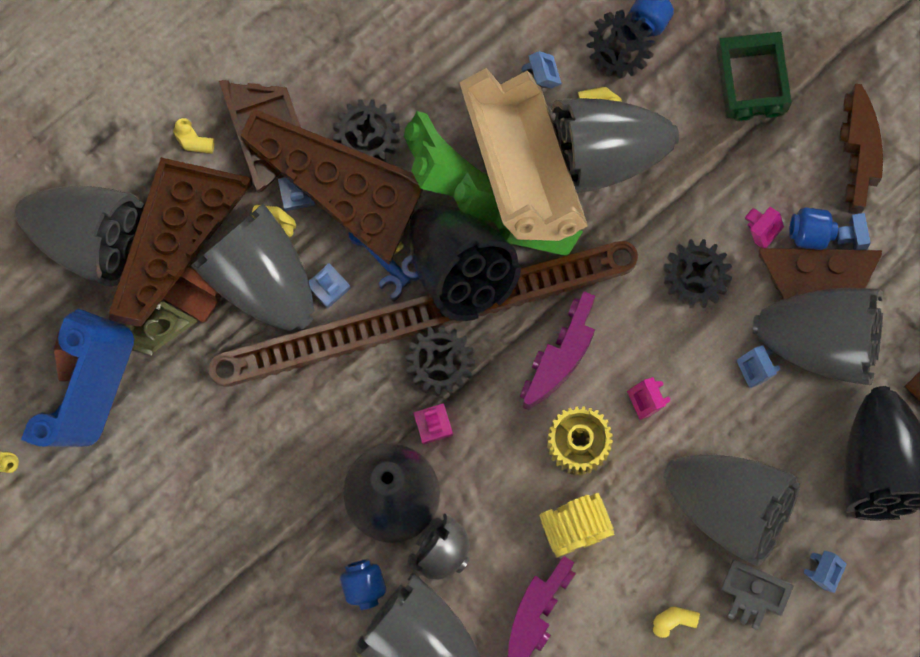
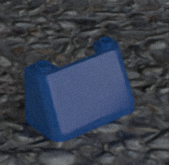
M78 308L64 317L58 335L59 345L63 351L78 357L63 402L53 413L45 414L41 412L29 419L21 438L22 441L41 447H86L93 445L102 435L134 346V336L128 327Z

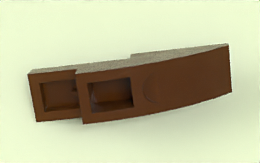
M855 83L851 93L845 94L843 111L848 112L847 123L842 122L839 141H844L843 152L855 153L851 154L849 159L848 172L853 173L852 184H847L844 202L849 203L848 213L861 214L866 207L868 186L877 187L882 179L883 147L880 127L870 98L862 84Z

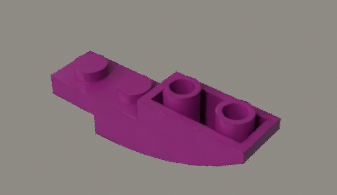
M584 291L580 300L574 298L568 312V316L573 317L569 328L562 327L556 344L561 346L560 349L548 344L545 352L538 351L532 368L537 370L532 381L526 380L520 397L525 399L523 402L524 409L530 410L554 393L580 363L595 333V329L585 325L594 304L595 295Z
M563 556L547 582L534 576L528 586L513 622L508 646V657H530L535 648L541 651L551 635L546 632L550 624L542 620L540 616L544 614L548 617L558 602L553 596L560 586L566 590L576 574L571 570L575 562L566 556Z

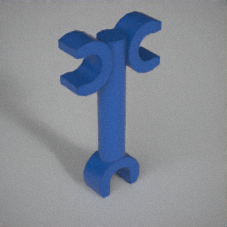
M351 232L348 233L353 244L364 246L390 274L380 280L379 287L383 289L388 284L396 286V290L390 295L392 301L397 300L401 296L402 288L406 287L412 280H419L417 271L410 272L408 270V266L413 263L412 255L407 256L403 260L402 268L393 259L390 265H388Z

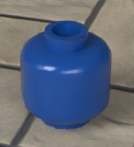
M636 0L629 13L636 12V21L645 18L646 22L642 27L645 30L652 29L653 32L648 37L660 35L665 30L673 17L674 8L669 0Z
M805 207L801 208L797 214L792 215L789 237L794 239L797 247L824 250L830 241L836 240L838 224L833 222L832 215L828 210Z
M369 559L346 565V571L340 576V583L346 602L350 605H359L360 610L370 609L379 605L378 599L386 593L381 568L377 564L370 563Z

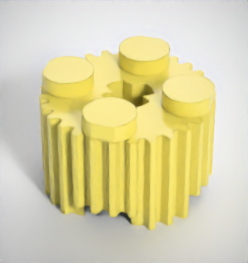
M578 406L575 407V410L568 408V411L563 410L561 415L558 414L556 420L553 419L547 437L548 453L552 455V461L556 460V466L561 465V470L568 469V473L574 475H584L586 472L591 473L592 469L596 471L598 466H602L603 462L607 460L613 443L611 440L613 434L610 433L611 427H607L608 419L604 420L603 414L598 415V410L592 411V408L585 410V407L579 410ZM575 435L579 438L584 435L587 438L585 440L586 446L574 445L572 436Z
M599 493L574 499L558 507L555 511L550 509L539 515L552 552L555 553L556 558L574 552L578 548L589 547L615 535Z

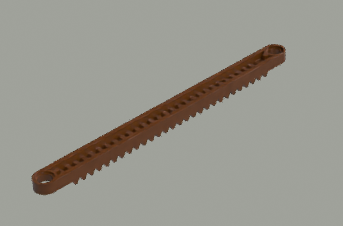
M617 241L521 268L518 283L505 302L500 306L495 303L487 310L479 313V316L496 313L502 309L507 310L513 306H521L527 302L532 303L537 299H546L549 296H556L562 292H570L573 289H581L587 285L591 286L597 282L626 275L636 266L638 259L637 250L630 242ZM618 250L627 251L631 256V261L625 266L617 265L613 260V254ZM426 295L221 353L211 360L209 373L213 381L219 386L231 387L259 378L264 379L269 375H278L284 371L288 372L294 368H302L308 364L313 365L319 361H327L333 357L338 358L343 354H352L354 351H362L368 347L387 344L393 340L398 341L403 337H412L418 333L422 334L428 331L429 327L436 330L441 326L447 327L462 321H455L443 315L430 296ZM223 362H230L234 365V373L229 378H221L217 375V367Z

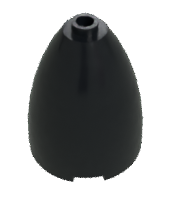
M424 205L414 212L409 229L413 263L427 294L441 313L455 321H470L478 319L479 313L487 310L495 303L499 306L504 303L516 287L521 273L516 249L486 222L471 214L464 213L460 209L444 205Z
M887 386L875 387L871 389V393L865 396L857 411L847 444L844 464L846 513L855 512L856 519L869 521L900 520V515H909L920 509V422L897 392L890 390V387Z
M383 444L373 447L355 460L346 475L344 503L347 513L353 524L360 531L377 541L396 543L414 538L422 533L430 524L439 507L440 487L437 476L430 463L420 453L409 447L398 444ZM393 480L391 484H386V481Z

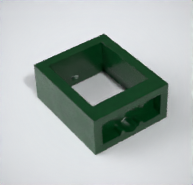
M772 32L719 38L716 51L726 119L735 118V121H747L756 115L765 114L767 118H776L784 115V112H788L792 100L782 33ZM773 54L779 96L736 101L730 59Z

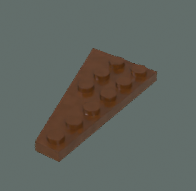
M253 108L240 135L241 140L390 265L424 190L420 188L413 173Z
M161 157L109 311V320L141 327L251 187L252 178Z

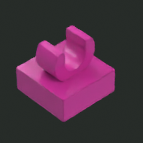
M769 207L764 214L752 208L745 217L749 221L748 227L751 228L750 231L755 244L761 248H767L784 228L780 212L772 207Z
M654 377L641 381L627 391L640 420L648 418L666 407V404L671 400L670 397H662L659 388L664 384L662 381L655 382Z
M444 403L413 412L422 444L453 436Z

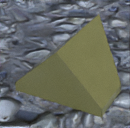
M161 301L141 327L125 324V326L133 333V350L152 356L156 350L198 320Z

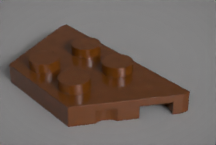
M221 80L219 83L257 193L263 192L281 173L241 140L240 135L253 108L301 127L287 87L280 86L263 87L260 84L248 83L247 85L230 83L229 80Z
M760 248L759 257L761 261H764L775 288L779 290L782 296L781 300L817 290L866 288L882 256V250Z

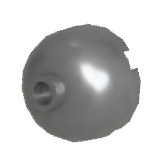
M446 513L443 514V520L439 517L435 518L417 540L416 544L420 546L417 555L411 552L408 566L418 574L433 580L448 578L455 572L461 573L466 568L470 559L467 556L469 537L465 529Z

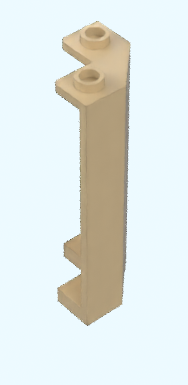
M485 68L459 82L502 222L517 240L560 241L588 227L541 86L536 84V80L527 70L500 85L490 71Z

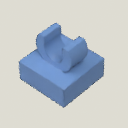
M540 51L529 55L530 63L525 64L521 68L522 72L528 70L531 73L533 71L537 85L552 89L562 84L553 55Z
M286 177L278 179L285 212L315 205L312 199Z
M865 213L852 215L849 226L838 228V245L853 242L854 250H868L871 242Z
M330 263L309 280L311 292L327 309L351 289L346 280Z
M764 345L752 349L736 360L749 388L762 384L775 376L776 372L780 370L779 365L773 367L769 358L773 352L765 350Z
M824 550L822 556L818 553H812L810 557L819 564L815 571L805 569L804 574L822 589L835 593L847 563L837 554Z

